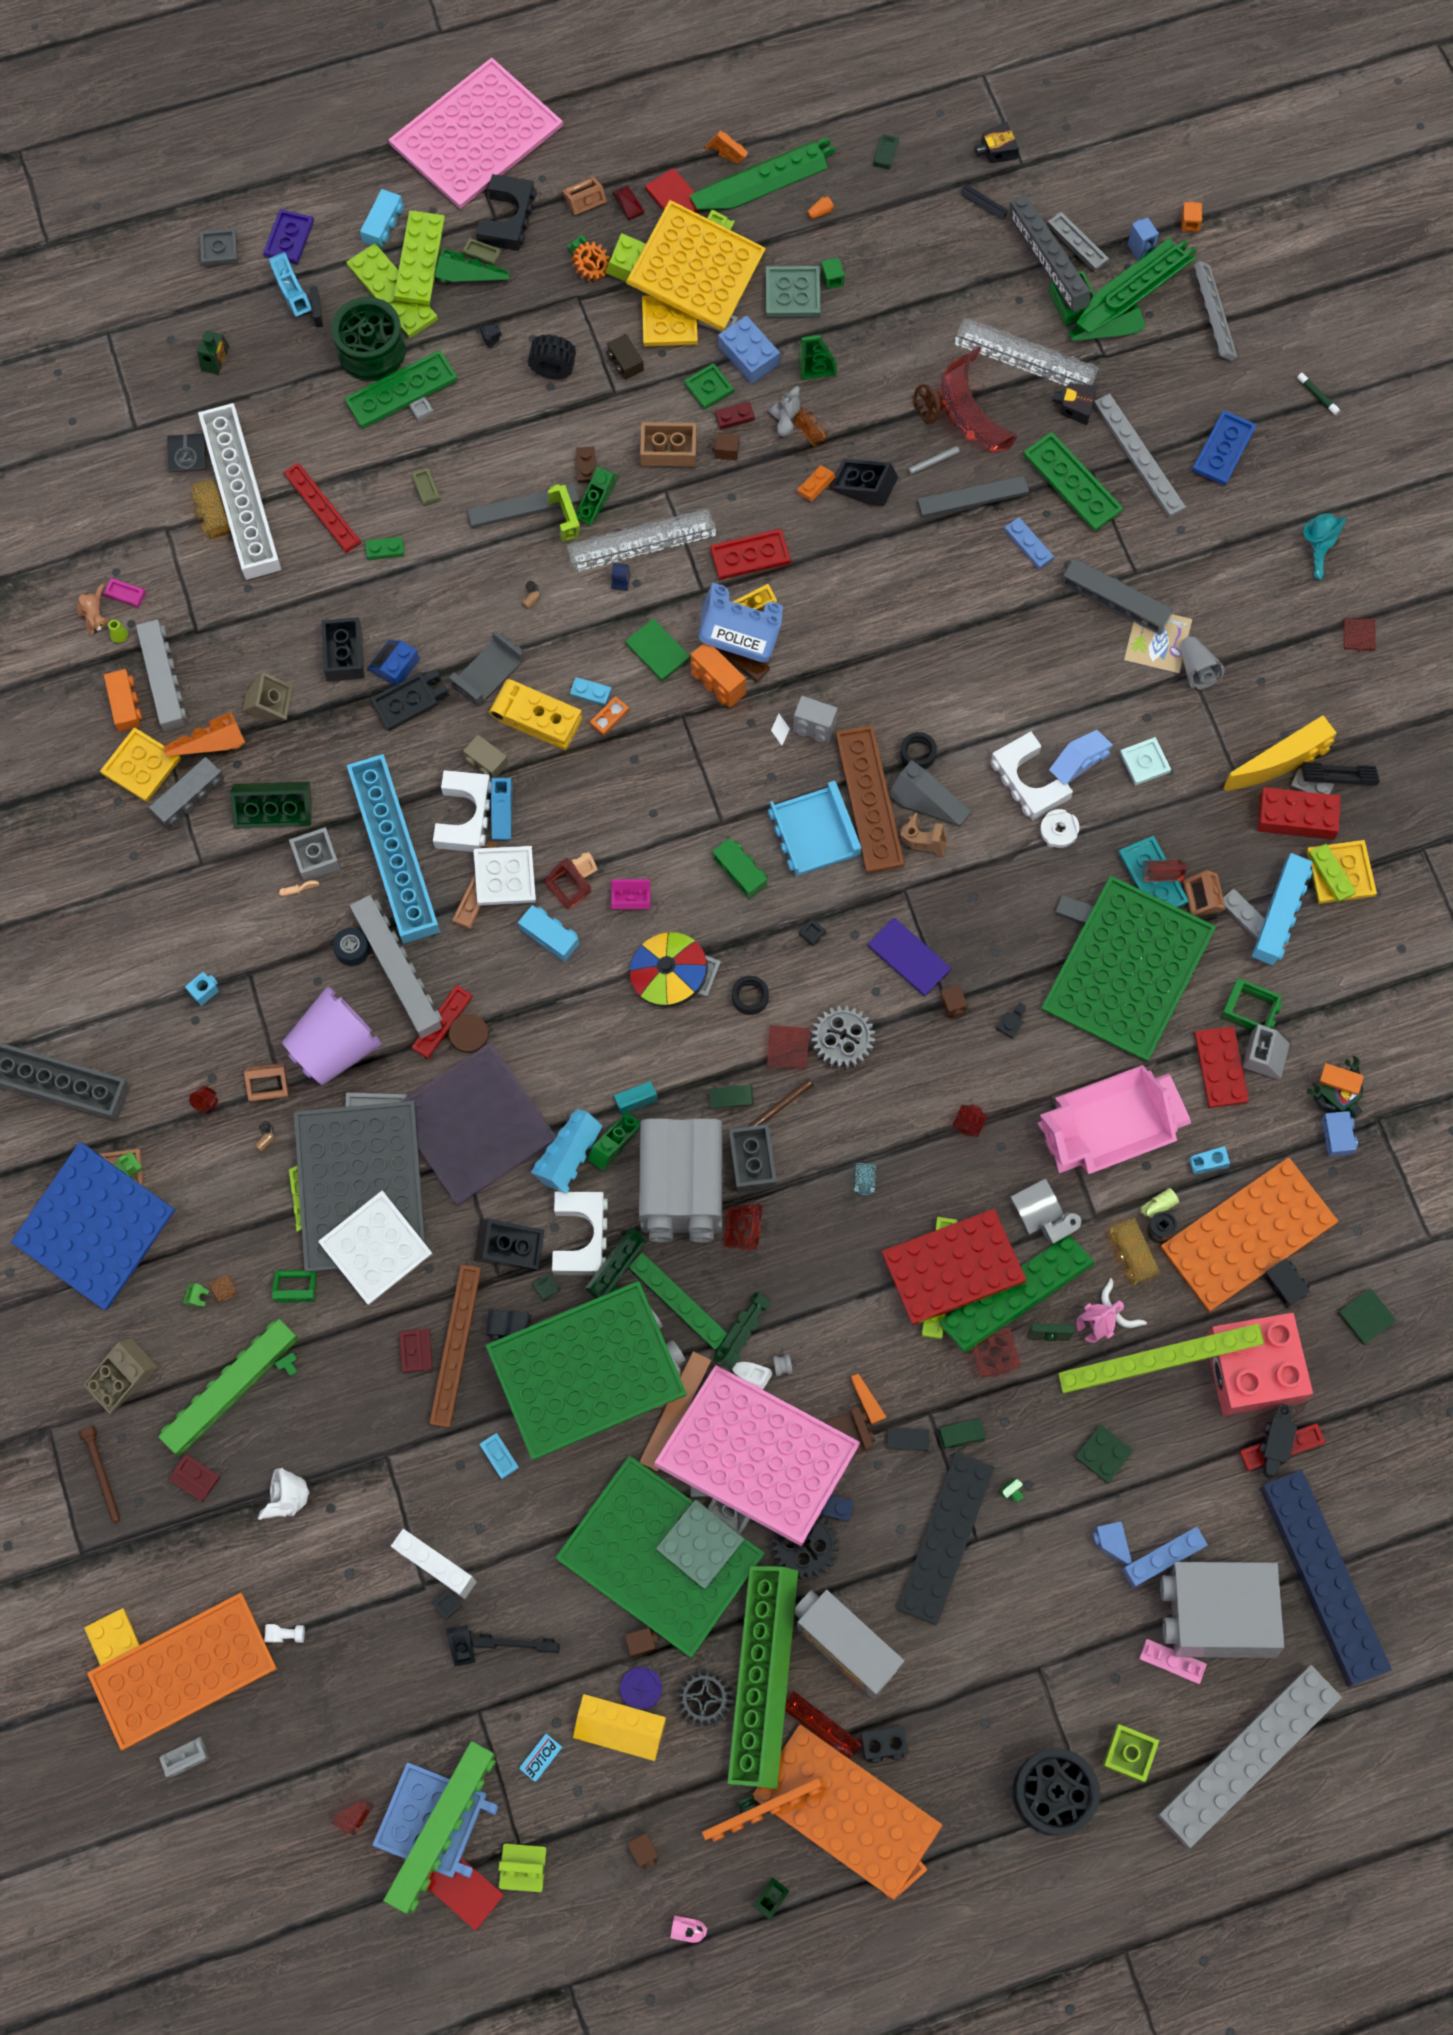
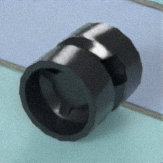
M1165 1211L1155 1214L1147 1227L1149 1238L1159 1244L1168 1241L1177 1229L1175 1217Z

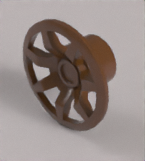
M922 384L915 389L913 395L914 408L918 413L917 404L923 405L918 415L922 416L927 411L926 419H921L926 424H933L937 421L940 410L945 406V398L941 392H935L931 386ZM921 388H926V392L924 393ZM917 394L923 399L917 400Z

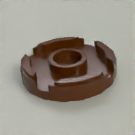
M474 1014L459 1016L453 1021L449 1030L452 1045L457 1050L466 1053H474L483 1048L489 1035L486 1023L481 1017Z

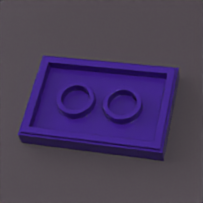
M280 209L264 249V257L271 258L285 252L289 263L298 265L313 226L314 217Z

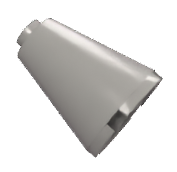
M1186 637L1182 641L1180 649L1190 686L1192 688L1205 689L1214 685L1217 682L1216 679L1224 675L1225 669L1223 664L1196 637Z

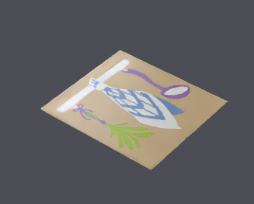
M1172 614L1161 635L1133 622L1124 660L1179 673L1183 660L1180 645L1189 635L1192 619Z

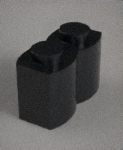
M489 1309L486 1335L490 1337V1340L496 1341L530 1326L531 1315L525 1312Z

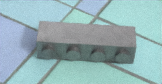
M205 757L149 807L151 813L167 829L177 825L180 818L190 813L199 801L205 800L214 788H218L224 780L222 772Z

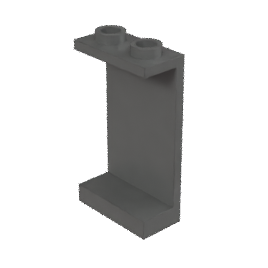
M496 631L492 633L494 640L459 676L454 672L449 677L451 686L477 707H480L524 662L523 650L518 645L511 644L504 634H499Z

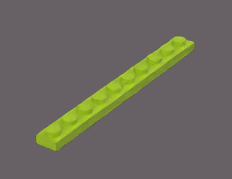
M1258 1323L1060 1372L1059 1378L1062 1391L1066 1394L1262 1346L1265 1343L1260 1324Z

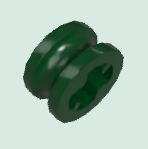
M754 1795L736 1803L737 1806L741 1807L740 1814L758 1806L753 1801Z

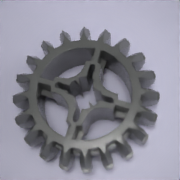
M698 1669V1677H695L693 1672H690L692 1680L689 1681L684 1677L683 1681L687 1685L685 1687L678 1685V1688L683 1690V1694L676 1693V1697L682 1698V1701L676 1702V1705L684 1706V1708L679 1710V1714L687 1712L684 1720L687 1721L692 1717V1726L696 1724V1721H700L699 1728H703V1722H707L708 1728H711L710 1721L714 1720L715 1724L719 1725L717 1717L720 1716L725 1720L726 1716L722 1712L730 1713L731 1709L726 1707V1704H733V1700L727 1699V1696L733 1695V1692L725 1691V1689L730 1687V1684L722 1685L721 1683L725 1680V1677L722 1676L717 1680L718 1672L715 1671L711 1677L709 1676L710 1670L706 1669V1675L702 1676L701 1669ZM703 1681L700 1692L688 1693L695 1683ZM710 1682L719 1687L722 1697L714 1696L709 1692ZM706 1688V1693H708L707 1697L710 1696L711 1699L715 1700L706 1701V1704H704V1710H702V1701H698V1698L693 1697L703 1696V1693ZM687 1700L695 1701L700 1705L699 1716L689 1709ZM721 1704L717 1712L706 1716V1710L709 1705Z

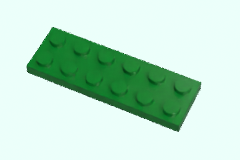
M438 350L344 399L360 427L364 429L409 406L412 402L424 396L427 397L457 382L458 378L441 350Z
M1050 432L1024 451L1023 456L1094 532L1123 512L1124 508L1053 432Z

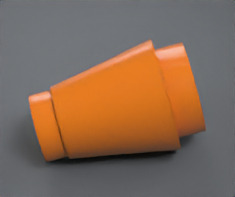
M822 196L807 210V213L811 220L831 213L834 205L828 196Z

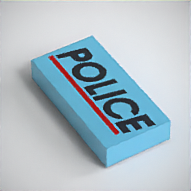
M545 1734L519 1769L537 1782L563 1747Z

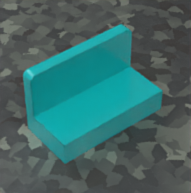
M651 1081L614 1095V1099L621 1115L658 1101V1095Z

